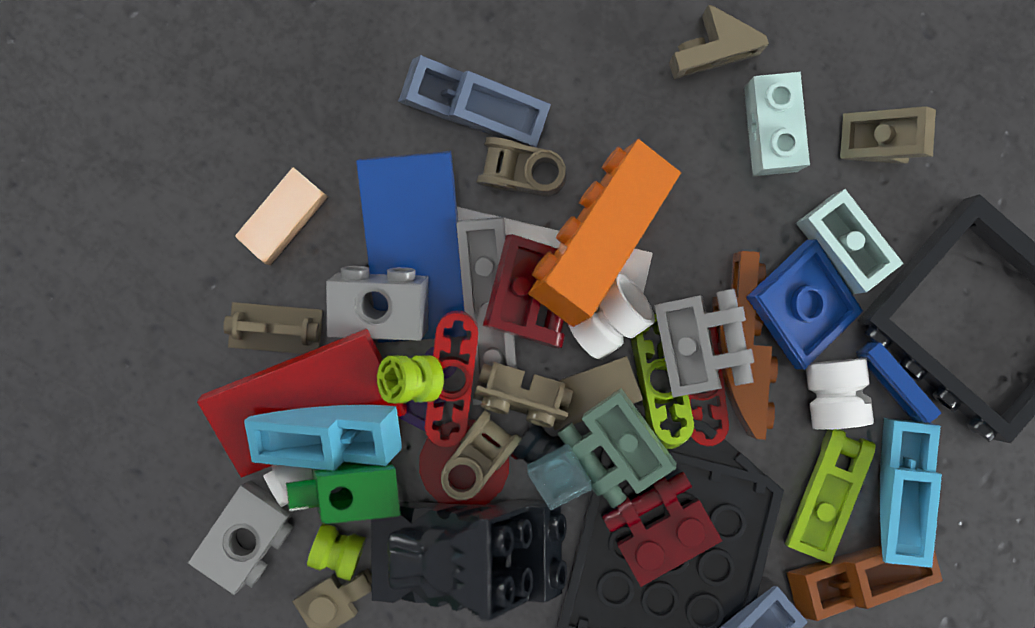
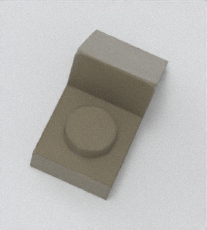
M708 5L702 17L709 43H706L702 37L680 44L678 46L679 51L673 54L669 64L675 80L760 55L769 43L765 34L717 7Z
M924 106L844 113L840 159L905 164L908 163L909 158L933 156L936 109Z

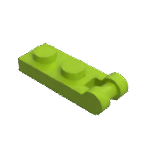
M841 429L827 430L822 441L820 455L786 538V546L829 564L832 563L876 449L874 442L864 438H860L858 441L847 437L846 432ZM840 454L851 458L848 471L835 466Z

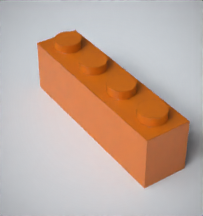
M637 139L624 150L618 146L609 155L602 166V169L607 172L600 183L597 181L593 182L579 201L584 207L577 218L574 216L569 218L557 234L556 239L561 242L554 255L548 252L532 273L537 280L528 294L572 327L593 316L682 173L640 139Z

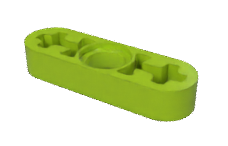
M654 314L655 322L634 338H631V344L643 398L646 422L666 449H673L679 447L691 437L694 430V420L689 395L673 397L672 391L660 393L650 383V375L653 371H667L665 358H662L664 352L661 341L657 345L658 356L661 359L654 360L651 363H647L646 360L651 359L655 355L652 340H644L643 336L649 331L650 327L653 328L655 334L660 335L657 317ZM676 399L678 404H673L669 408V412L671 413L672 421L681 422L682 426L675 433L674 437H671L669 430H661L660 424L667 419L666 407L663 405L656 408L655 403L665 404Z

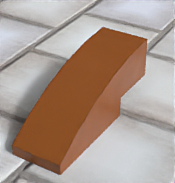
M882 545L834 557L831 564L819 561L787 572L796 609L804 618L814 621L828 618L855 607L869 609L943 581L935 549L932 568L885 563L882 559Z

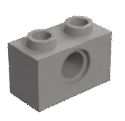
M365 266L342 267L341 273H336L326 281L327 337H347L368 329L372 339L420 341L428 331L429 276L415 275V269L403 267L387 269V275L369 274V268ZM375 291L383 294L388 301V310L379 311L373 308L369 302V292Z
M250 480L239 487L188 564L233 595L245 584L252 588L268 566L262 559L269 548L273 546L278 550L291 533L294 526L289 524L288 520L295 511H289L287 505L280 507L273 495ZM239 528H246L254 534L256 538L255 549L247 550L238 544L236 535Z

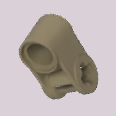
M486 137L484 145L488 147L484 170L483 174L477 176L476 183L494 189L519 191L539 196H552L563 188L566 182V166L563 159L556 152L526 146L508 139ZM502 156H504L500 173H498ZM550 163L558 169L559 174L553 183L542 185L533 179L534 169L539 164Z
M486 409L461 440L460 446L447 461L441 473L443 490L456 500H467L474 497L494 471H497L522 439L517 433L510 435L490 419L491 413ZM486 433L489 437H491L498 444H500V447H496L495 445H493L481 434ZM460 464L471 467L476 475L474 484L464 490L455 488L449 480L450 470Z

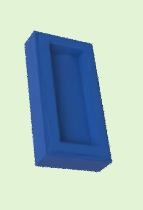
M867 342L856 352L858 358H867L868 370L912 421L930 424L941 414V411L881 342Z

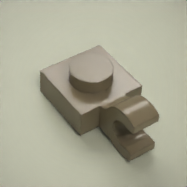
M367 568L354 576L351 581H347L342 585L335 574H332L297 596L292 602L309 628H337L355 617L358 613L352 602L372 591V574Z

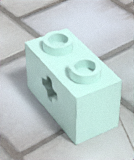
M801 72L754 76L744 87L753 176L798 172L810 165Z

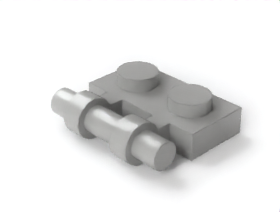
M735 289L717 292L720 311L706 313L703 296L701 295L654 305L673 397L720 389L721 383L718 369L731 367L735 386L754 382L750 363H755L752 349H747L742 327V322L746 321L744 308L738 307ZM723 325L728 353L715 355L709 328Z

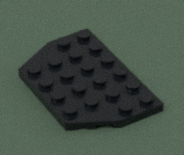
M634 404L646 421L644 406ZM667 412V419L660 424L661 430H669L671 437H674L675 433L682 426L681 422L672 421L671 413ZM693 419L694 429L702 431L706 439H713L718 433L706 422ZM690 437L679 447L667 449L677 465L676 469L667 474L665 478L668 480L683 471L692 488L676 496L679 503L683 506L698 498L721 537L722 542L641 587L617 545V542L630 536L632 532L626 524L610 533L602 516L618 507L612 508L603 495L597 496L592 489L557 628H720L729 619L757 599L784 490L725 439L714 446H703ZM602 449L601 463L606 469L615 466V463L606 451ZM627 480L618 484L629 500L654 487L652 484L637 494ZM661 504L640 516V519L646 527L669 513L664 504Z

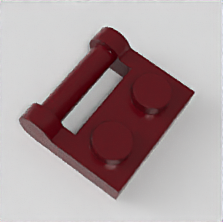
M514 234L506 235L483 322L484 327L535 341L545 346L562 349L565 334L561 333L564 320L548 309L544 326L536 325L541 303L528 294L537 280L532 275L534 269L548 252L554 255L558 248Z

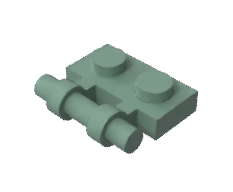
M622 388L583 414L581 419L590 430L588 434L582 436L572 422L557 432L558 436L567 446L564 450L572 462L578 461L591 479L590 487L597 496L603 495L612 508L617 507L627 498L618 486L619 483L627 480L638 494L676 469V461ZM601 445L615 463V466L606 469L593 450Z

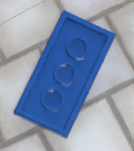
M447 151L358 159L356 163L370 274L387 275V269L403 267L415 269V275L429 276L428 331L421 340L435 339L437 325L445 314L457 310L465 312L456 224L458 212L452 153ZM372 291L374 308L379 311H387L388 301L386 297L379 292ZM455 320L452 328H444V334L451 337L467 336V332L463 328V321ZM378 339V343H383V342H396V341H409V340Z

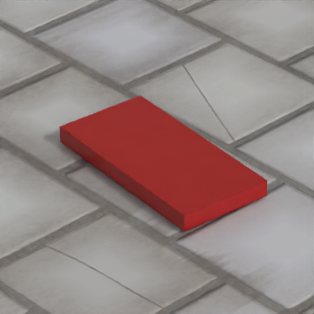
M368 329L204 393L197 401L241 478L273 465L253 463L251 460L244 420L249 416L283 410L336 405L396 406L398 417L405 415L407 412L406 403H388L379 393L377 373L383 358Z

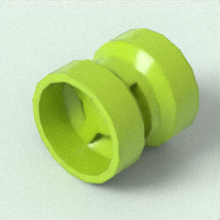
M417 355L411 359L407 356H387L379 365L377 385L380 395L388 403H406L411 399L414 402H433L442 392L444 373L440 362L432 355Z
M322 523L313 542L307 566L319 571L328 567L330 570L335 571L337 577L351 581L361 558L367 537L356 533L348 536L341 535L336 526Z

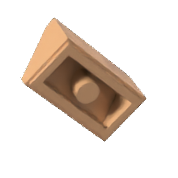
M293 167L235 237L264 264L271 266L328 196Z

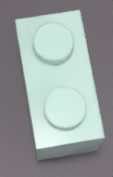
M846 189L831 195L796 222L808 240L817 239L852 294L867 293L904 264Z

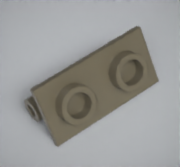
M232 302L231 316H225L223 326L224 334H229L228 348L299 354L307 353L320 347L323 310Z
M494 362L493 366L483 364L479 382L486 383L487 386L485 388L477 385L473 399L482 401V408L504 415L508 414L509 409L527 415L526 421L546 428H553L554 423L561 425L568 417V412L559 410L560 406L568 408L572 398L573 390L565 388L566 383L534 374L530 389L526 390L521 388L525 371Z

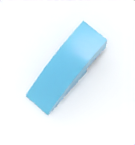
M336 405L308 407L249 416L244 420L253 463L335 471L343 462L387 466L402 449L396 406Z
M884 418L880 466V528L882 559L885 563L932 568L942 474L936 472L940 425Z

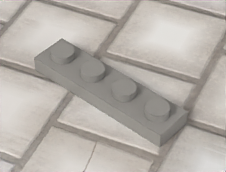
M504 217L458 220L456 222L464 310L475 319L478 325V343L472 384L473 397L477 385L485 388L487 386L486 383L479 382L483 364L493 366V363L497 362L517 369L514 335L483 326L506 238ZM466 330L467 337H470L471 331ZM473 399V405L482 404V401Z

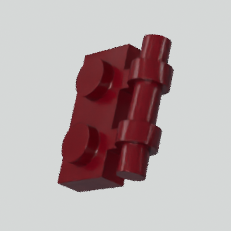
M683 471L668 480L664 476L653 484L654 487L632 500H629L627 497L625 501L617 506L618 508L602 516L610 533L626 524L630 528L632 534L617 542V545L641 587L722 542L721 537L698 498L683 506L679 503L676 496L692 488ZM664 504L669 514L645 527L640 516Z

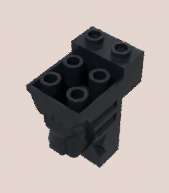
M510 499L494 505L399 502L400 516L371 519L372 601L395 603L405 600L414 603H427L437 608L449 604L452 611H460L467 608L469 611H472L473 615L478 616L480 621H491L528 601L548 602L562 594V589H564L567 582V565L565 561H562V542L566 536L567 523L564 514H561V501Z

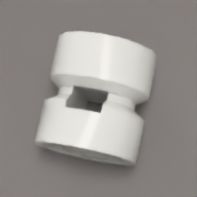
M619 274L593 316L574 327L569 325V328L575 339L588 354L602 360L624 344L623 336L634 338L655 322V315L640 288L627 276Z
M867 358L811 363L806 368L808 390L816 393V399L810 403L813 429H844L867 426L874 423L871 397L863 394V389L869 385Z

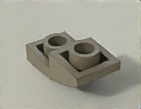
M624 356L557 380L566 383L565 388L573 390V394L568 408L559 407V410L568 412V417L561 425L554 423L553 427L555 430H558L570 422L573 424L582 422L581 418L585 412L620 388L623 389L633 404L642 401L643 398L628 357Z

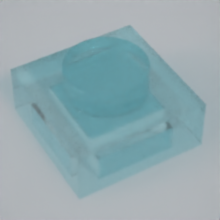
M569 444L527 465V474L550 511L592 490L591 480Z

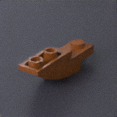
M739 251L733 254L731 289H735L738 307L744 308L746 321L742 322L747 349H752L755 363H750L754 382L735 386L732 369L729 367L722 369L724 388L735 415L747 435L755 439L766 440V429H772L775 420L774 402H768L770 383L775 384L777 380L778 358L777 356H772V346L754 345V336L761 335L763 321L746 298L766 279L765 263H759L760 252ZM712 297V312L720 311L717 297ZM723 325L717 326L718 351L720 354H726L728 349Z

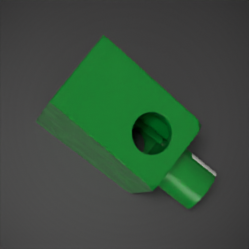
M391 461L387 466L343 462L335 471L312 469L313 479L286 483L289 511L316 507L321 523L329 524L400 516L396 470ZM336 487H343L339 492L330 493Z

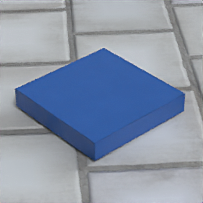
M817 239L806 240L746 296L795 369L805 370L863 312Z

